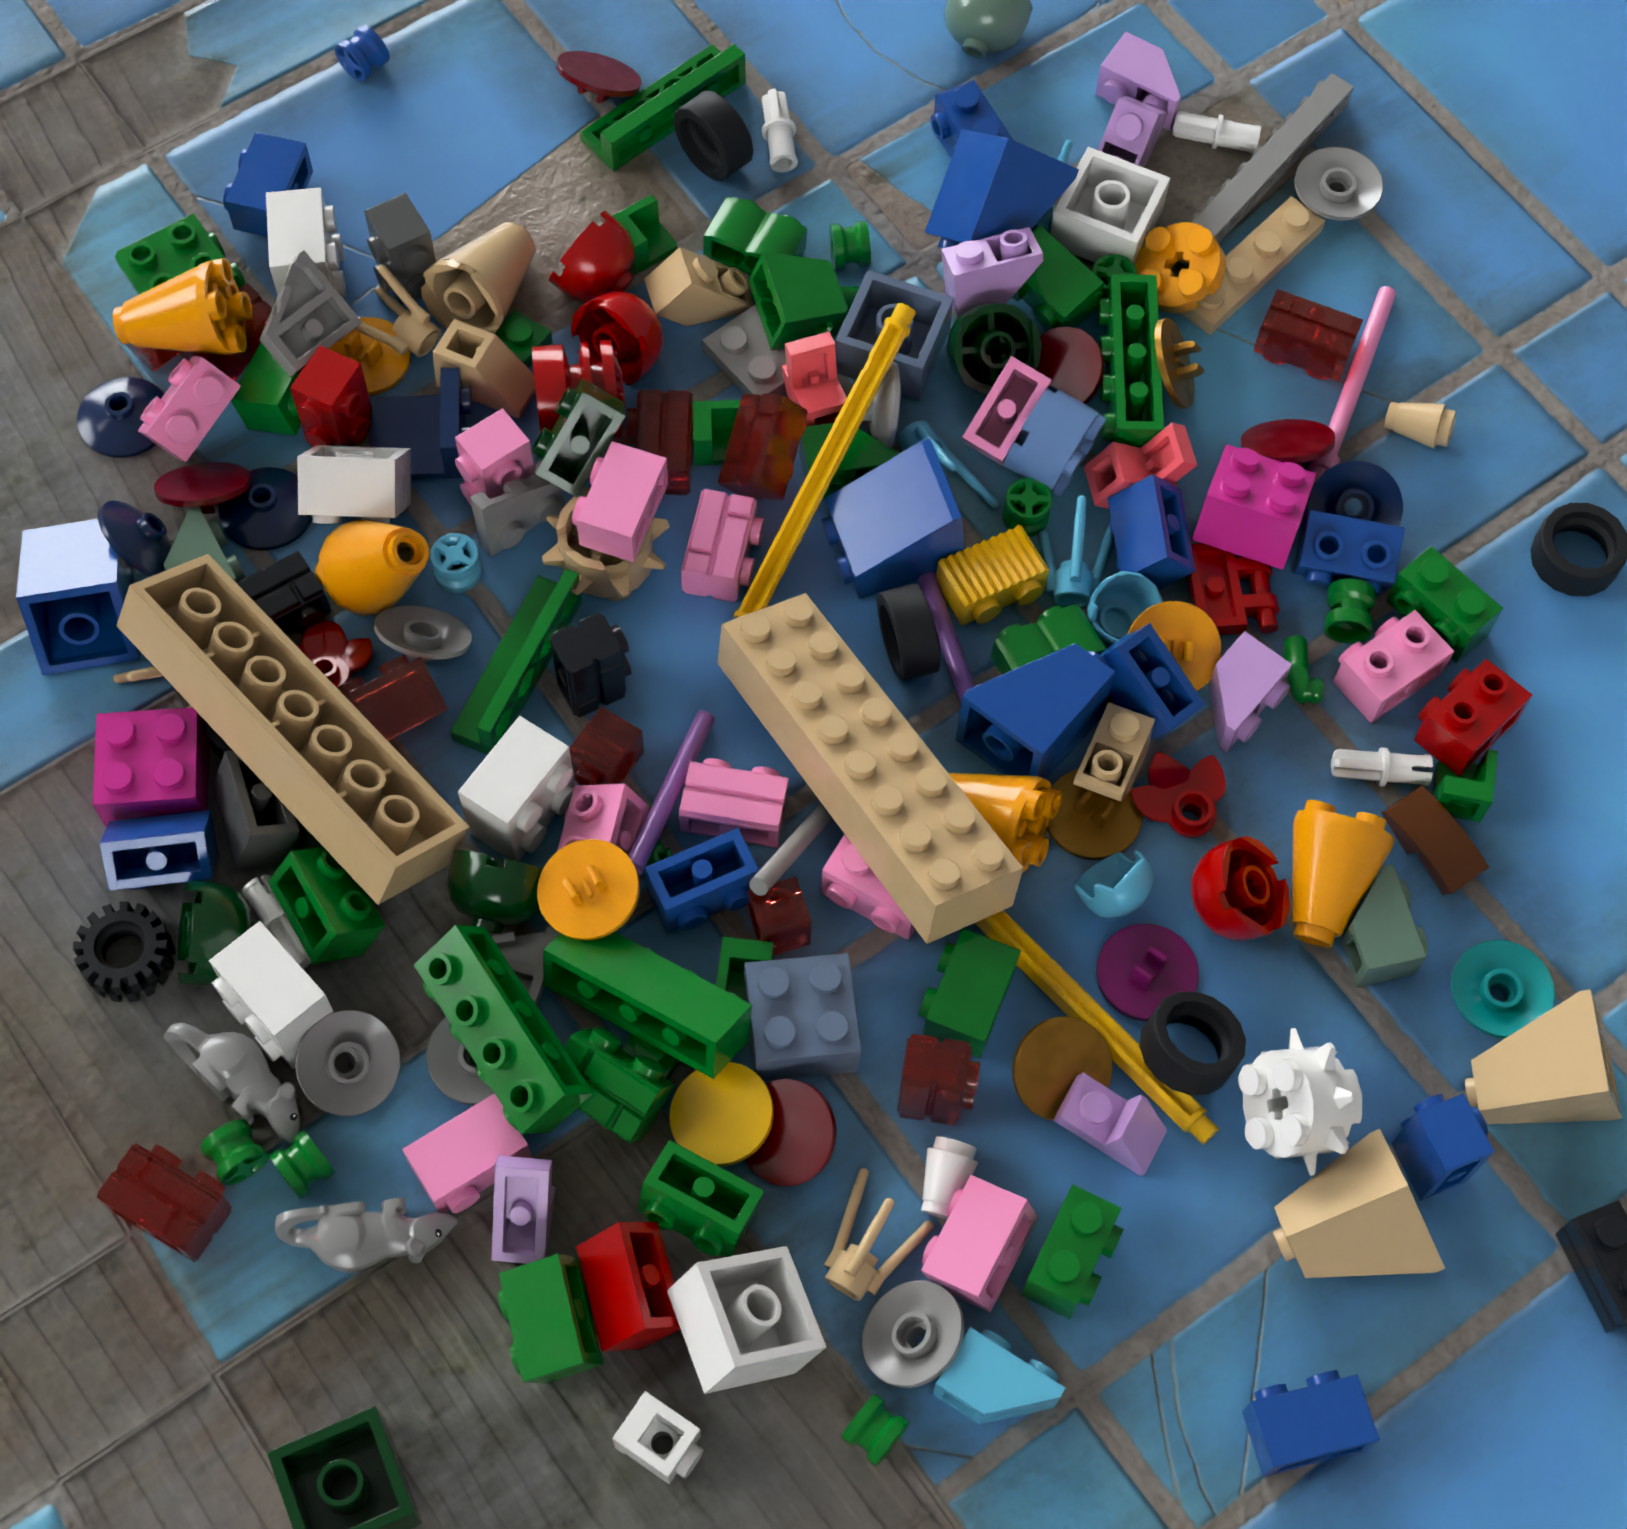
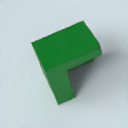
M649 195L612 215L629 232L634 244L635 259L630 268L634 275L669 257L677 250V242L659 222L658 201L653 195Z
M692 401L694 466L748 464L750 462L748 401Z
M1487 749L1478 764L1473 763L1460 777L1438 760L1435 770L1433 796L1446 808L1452 817L1481 822L1493 803L1498 751Z
M722 936L716 986L738 995L745 1001L743 984L745 963L773 960L774 942Z

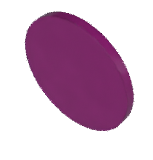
M1135 924L1120 929L1105 942L1097 960L1096 976L1101 993L1114 1009L1129 1018L1147 1022L1164 998L1176 992L1196 991L1199 970L1193 951L1178 934L1155 924Z

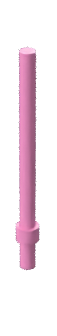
M1384 286L1378 291L1331 418L1329 427L1335 433V446L1328 454L1311 460L1308 471L1316 473L1313 485L1327 469L1340 463L1338 453L1396 297V291L1391 287Z

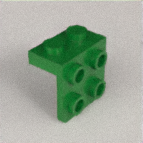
M194 213L118 250L115 254L118 266L138 295L206 261L225 258V252L213 232L207 233ZM233 262L231 266L234 280L239 292H242V289L246 288L247 284L240 269Z

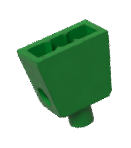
M762 252L748 280L771 350L785 349V343L825 332H830L832 338H834L859 290L858 286H840L833 265L827 260L771 252Z

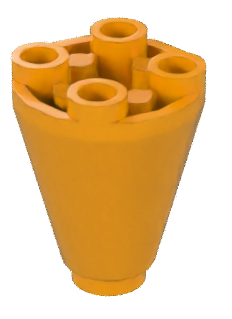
M226 258L206 261L125 301L122 306L114 309L112 319L115 333L123 344L131 343L133 346L141 348L230 355L246 351L245 320L252 318L253 309L249 295L246 292H239L230 262Z
M356 519L339 525L325 538L319 553V562L315 567V576L338 606L354 614L370 616L393 607L406 594L425 568L429 557V546L421 534L410 528L384 522Z
M949 773L1023 867L1022 873L1030 865L1040 867L1046 858L1049 848V840L1044 836L1049 819H1053L1060 808L1061 791L1052 788L1050 781L1038 776Z
M1307 800L1304 810H1298L1293 821L1291 923L1295 928L1292 936L1311 945L1332 948L1335 937L1342 935L1391 852L1395 839L1385 830L1387 821L1380 816L1357 812L1356 817L1353 818L1335 813L1336 807L1329 803Z

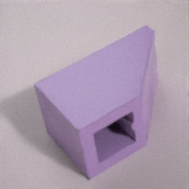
M1125 31L1100 65L1096 95L1116 105L1118 97L1129 96L1164 110L1168 114L1163 128L1171 131L1181 96L1163 49Z
M1129 96L1118 97L1098 150L1145 167L1153 152L1168 112Z
M1030 227L1008 230L1003 234L975 241H964L958 245L941 249L946 295L954 297L953 310L957 318L970 307L986 302L1007 304L1044 261L1043 252Z
M1246 631L1241 634L1216 663L1208 685L1218 746L1225 752H1228L1238 739L1244 743L1247 742L1262 721L1258 715L1266 706L1275 709L1290 689V685L1285 681L1292 664Z

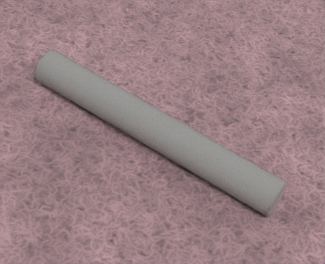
M822 803L810 813L750 880V889L755 894L765 895L833 819Z

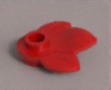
M323 620L309 627L302 637V645H297L343 695L348 689L351 675L365 668L373 655L370 638H355L347 641L340 625L328 620Z
M1162 752L1155 753L1148 771L1149 785L1136 787L1130 792L1135 807L1143 816L1151 821L1168 823L1181 836L1187 838L1204 836L1215 824L1217 817L1215 804L1223 797L1226 791V779L1219 761L1214 755H1209L1200 760L1190 771L1172 757ZM1184 811H1193L1198 815L1199 820H1189L1182 813Z

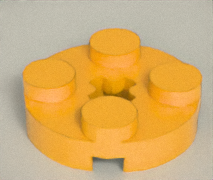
M1180 222L1167 227L1160 226L1152 229L1145 238V245L1138 254L1135 267L1137 275L1157 276L1158 310L1167 313H1185L1199 306L1197 302L1202 300L1208 293L1212 296L1219 289L1225 275L1226 257L1217 239L1207 228L1196 223ZM1184 259L1186 263L1190 264L1188 269H1181L1179 276L1174 277L1171 268L1177 261Z

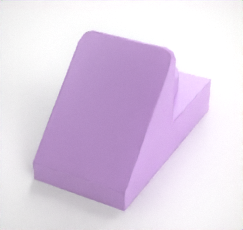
M1085 1073L1075 1077L1053 1119L1062 1127L1139 1176L1145 1175L1167 1132L1166 1127L1145 1096L1141 1094L1127 1101Z
M498 1155L494 1174L491 1261L528 1264L547 1257L556 1188L551 1185L552 1160Z

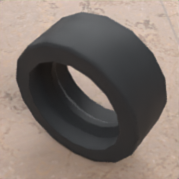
M703 91L675 111L673 123L682 149L690 161L712 180L723 181L752 160L754 150L749 131L736 109L725 98L712 91Z
M1568 503L1555 508L1542 522L1530 549L1532 565L1541 580L1556 591L1570 596L1594 595L1604 591L1616 579L1627 560V532L1619 519L1604 508L1590 503ZM1562 531H1577L1589 535L1600 544L1605 552V564L1598 568H1582L1570 564L1560 556L1553 543L1554 536Z
M910 584L880 592L877 598L880 628L890 663L899 680L906 681L939 672L941 656L937 631L929 604L922 589L918 584Z
M1196 991L1176 992L1161 1001L1141 1030L1139 1047L1146 1066L1156 1079L1166 1086L1188 1095H1208L1221 1088L1245 1056L1246 1038L1241 1023L1227 1006L1212 996ZM1183 1023L1195 1027L1205 1034L1215 1046L1219 1058L1218 1062L1202 1063L1184 1055L1170 1040L1166 1028L1167 1024Z

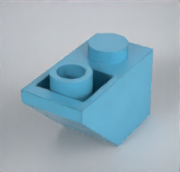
M970 1327L962 1340L961 1347L954 1361L942 1372L936 1382L932 1395L980 1425L1053 1409L1066 1388L1057 1383L1059 1376L1045 1364L1034 1359L1026 1363L1010 1353L1011 1345L998 1334L987 1329L979 1333Z

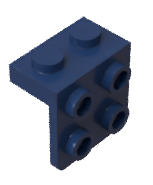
M441 368L440 395L378 397L372 402L371 447L411 448V479L463 478L455 464V459L459 457L455 437L471 428L470 425L465 426V414H472L473 402L471 386H463L460 368Z

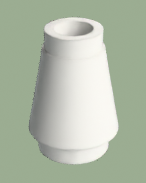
M937 1136L935 1138L933 1148H927L922 1212L942 1219H948L947 1209L952 1196L959 1188H964L970 1175H973L978 1165V1162L974 1160L977 1148L946 1137Z

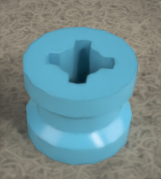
M449 533L434 542L430 550V559L438 585L452 593H463L476 586L482 576V567L475 542L467 535L461 533ZM458 564L464 565V567H462V568L451 569V567L454 566V565H458Z

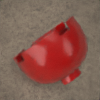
M607 211L600 213V219L603 224L599 227L592 221L563 255L560 262L565 267L561 276L553 271L549 277V282L574 300L588 302L592 298L612 291L624 292L635 277L629 272L635 259L634 244L631 236L623 225Z
M623 291L601 294L583 304L573 315L571 325L572 338L579 335L580 343L588 342L590 363L602 362L600 341H612V348L621 365L623 382L627 383L626 386L633 385L641 379L659 360L664 342L662 326L653 309L635 294Z
M1243 836L1220 843L1210 849L1194 868L1191 877L1193 907L1201 921L1218 936L1234 941L1250 940L1267 936L1273 930L1281 928L1286 923L1290 909L1289 887L1286 878L1280 881L1277 880L1272 865L1279 862L1275 855L1261 841L1249 836Z

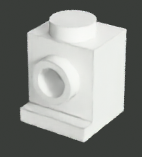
M646 1391L612 1438L614 1446L618 1451L628 1455L668 1484L671 1483L676 1474L686 1479L704 1451L696 1445L701 1438L700 1428ZM659 1436H667L673 1441L672 1449L666 1454H658L652 1449L653 1441Z

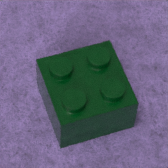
M376 1406L267 1452L293 1529H411L423 1524L387 1423Z

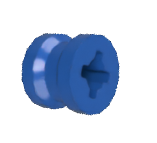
M366 25L359 26L354 30L352 39L342 40L334 48L335 55L344 70L360 82L366 80L371 75L373 67L383 66L390 59L389 51L383 40L374 30Z

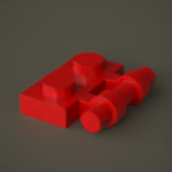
M1203 543L1191 544L1196 569L1195 572L1186 576L1191 604L1203 610L1212 619L1219 635L1243 633L1248 625L1246 616H1252L1257 619L1259 632L1263 634L1277 631L1276 615L1280 612L1277 596L1271 592L1269 577L1272 575L1271 566L1246 557H1235L1234 553ZM1239 579H1245L1250 582L1252 594L1242 595Z

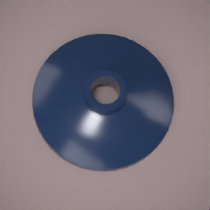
M135 377L115 378L98 385L87 394L77 413V427L83 441L95 452L114 458L132 457L148 451L156 444L138 432L144 423L140 420V417L148 404L156 396L160 399L163 397V391L155 384ZM126 407L121 411H116L119 408Z
M1360 460L1345 461L1330 467L1315 481L1308 498L1307 513L1309 510L1399 526L1403 513V499L1394 478L1380 466ZM1350 498H1357L1361 502V510L1354 516L1348 515L1344 510V505Z
M276 467L250 470V487L238 497L219 503V519L225 533L237 544L252 550H274L292 543L305 532L313 515H298V475L286 469ZM270 498L265 503H257L261 499Z
M115 500L106 502L98 511V522L104 537L115 552L130 566L148 577L166 571L163 564L172 544L166 535L167 529L164 523L154 514L143 513L127 503Z

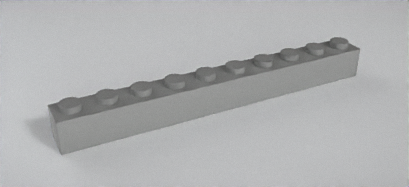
M1333 73L1325 81L1320 80L1315 86L1310 97L1305 96L1302 99L1297 111L1294 114L1289 113L1282 127L1271 132L1267 143L1263 147L1259 145L1256 148L1251 160L1248 163L1243 162L1238 168L1235 177L1232 180L1227 179L1222 185L1220 193L1216 197L1211 196L1206 202L1204 210L1200 214L1195 213L1189 222L1207 228L1219 244L1348 106L1354 86ZM1184 259L1178 261L1187 268L1190 265Z

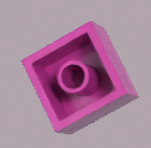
M1226 444L1206 495L1192 540L1283 570L1298 531L1316 473L1305 470L1295 463H1283L1259 455L1249 448H1237Z
M193 707L96 714L93 806L105 827H107L109 821L208 810L209 739L206 735L203 718Z

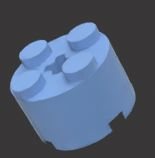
M1050 385V388L1046 389L1021 428L1023 431L1018 439L1019 444L1013 442L1003 466L1023 478H1033L1047 485L1051 493L1061 498L1071 483L1078 465L1086 460L1095 445L1096 437L1107 418L1064 391Z

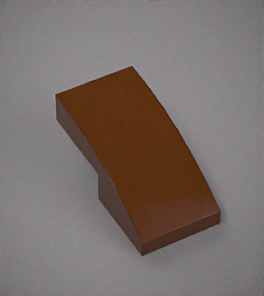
M1424 786L1417 787L1381 812L1406 854L1417 853L1442 895L1454 893L1489 868L1483 856L1462 827Z

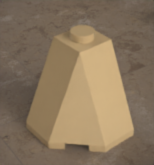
M1591 989L1579 991L1471 1060L1473 1078L1465 1079L1467 1098L1470 1106H1474L1480 1111L1487 1124L1623 1119L1614 1069L1604 1036L1599 1033V1028H1602V1021Z
M1380 1129L1369 1133L1347 1150L1346 1154L1339 1156L1274 1207L1282 1228L1273 1231L1278 1246L1286 1262L1296 1258L1305 1278L1436 1273L1445 1269L1411 1190Z

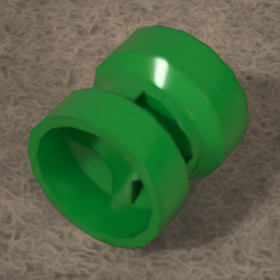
M1349 578L1334 581L1329 585L1326 602L1330 612L1326 614L1324 620V633L1328 638L1346 644H1354L1358 641L1365 642L1371 638L1374 621L1369 611L1374 608L1376 591L1370 583Z

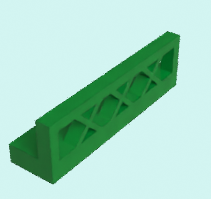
M711 44L580 131V140L613 172L674 132L673 119L675 111L703 91H712L724 98L745 84V53L735 44H732L722 52Z
M565 568L558 583L538 575L450 730L453 741L488 755L519 717L552 658L551 633L569 626L582 604L581 593L579 595L572 593L579 582L578 573Z

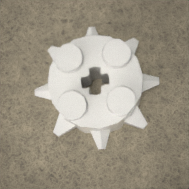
M1296 1028L1290 1030L1289 1049L1262 1051L1252 1064L1243 1065L1238 1075V1084L1243 1092V1111L1246 1119L1245 1138L1253 1149H1264L1275 1159L1302 1156L1310 1176L1315 1175L1317 1154L1333 1152L1346 1154L1350 1143L1346 1138L1349 1136L1352 1124L1360 1123L1362 1119V1093L1357 1075L1353 1069L1345 1070L1340 1061L1335 1057L1338 1052L1331 1042L1321 1047L1303 1048Z

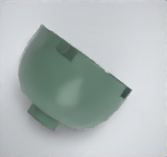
M947 0L944 15L950 34L959 44L963 45L962 50L970 56L985 58L987 54H998L1011 49L1020 40L1029 22L1033 6L1030 0Z

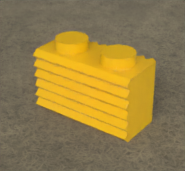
M1017 525L1014 529H1008L1005 533L1001 532L997 536H992L989 540H983L980 544L975 543L972 547H967L964 551H958L955 555L950 554L947 558H941L937 563L936 579L946 602L949 603L950 609L954 612L955 617L958 618L959 624L963 626L974 620L978 624L989 622L1000 614L1002 608L1018 602L1020 605H1026L1035 601L1046 588L1049 569L1023 527Z

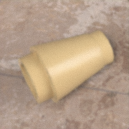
M1391 401L1386 414L1384 429L1393 430L1395 433L1433 449L1436 448V445L1448 447L1457 411L1446 409V404L1396 403Z

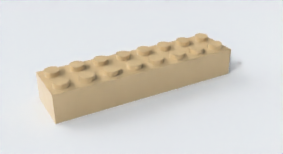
M209 554L129 585L116 626L377 905L450 865L454 849H459L470 826Z
M806 593L722 623L717 664L849 841L855 846L858 853L926 944L1013 906L1023 867Z

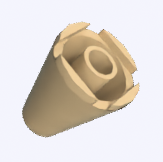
M510 222L502 223L432 263L423 274L425 284L421 287L422 298L429 312L446 329H448L453 319L495 334L500 329L534 257L535 244L531 235L525 228Z

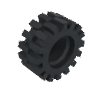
M121 901L120 910L115 911L111 904L102 906L105 916L99 919L92 912L87 917L91 924L90 928L88 929L80 925L76 932L81 939V942H73V951L77 955L74 958L77 968L89 986L93 987L95 992L103 998L107 994L112 1001L121 1003L122 995H125L129 1002L139 1001L137 992L142 990L149 997L155 993L152 987L155 981L163 986L168 980L164 972L165 969L173 971L175 962L171 955L176 954L175 945L171 940L172 937L159 916L154 911L150 913L145 905L137 903L135 909H133L129 901ZM125 936H135L141 939L144 944V950L137 962L121 969L107 964L106 952L113 942Z

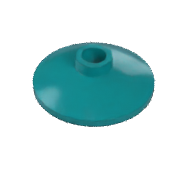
M1488 940L1475 944L1461 955L1451 974V995L1457 1010L1471 1026L1493 1037L1507 1038L1551 1010L1554 1005V983L1545 964L1532 951L1511 941ZM1489 990H1500L1505 996V1001L1500 1002L1494 999Z

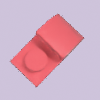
M830 332L785 343L786 365H782V373L789 404L799 431L800 427L834 423L847 396L837 378L835 342Z
M1171 422L1141 448L1112 442L1084 466V471L1094 505L1110 509L1108 502L1110 496L1152 474L1178 487L1176 482L1195 468L1197 462L1185 425Z

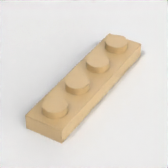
M1290 196L1225 256L1226 270L1219 289L1212 296L1208 293L1202 300L1198 301L1197 304L1199 306L1181 314L1211 336L1322 232L1325 220Z

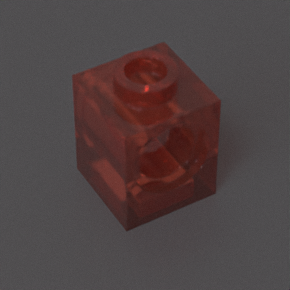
M601 706L569 748L574 780L579 785L621 784L644 753L642 730Z
M797 877L776 882L763 896L755 894L751 889L747 890V914L755 938L758 941L774 942L773 955L811 945L812 921Z

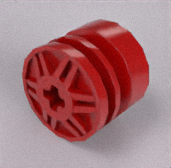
M611 340L600 341L602 362L590 363L588 342H581L579 364L569 365L562 344L532 347L540 433L544 428L552 430L560 416L555 412L560 398L568 387L575 390L582 378L623 401L626 411L622 368L612 348ZM622 423L613 438L622 437Z

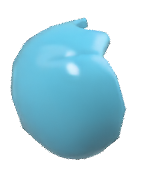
M1121 571L1107 577L1093 592L1087 607V619L1101 641L1110 647L1127 635L1134 620L1144 610L1152 605L1163 602L1156 584L1144 575Z
M1138 850L1134 852L1136 862L1131 861L1121 852H1117L1095 864L1074 882V890L1081 901L1097 916L1105 918L1125 916L1145 903L1155 884V875L1150 862Z

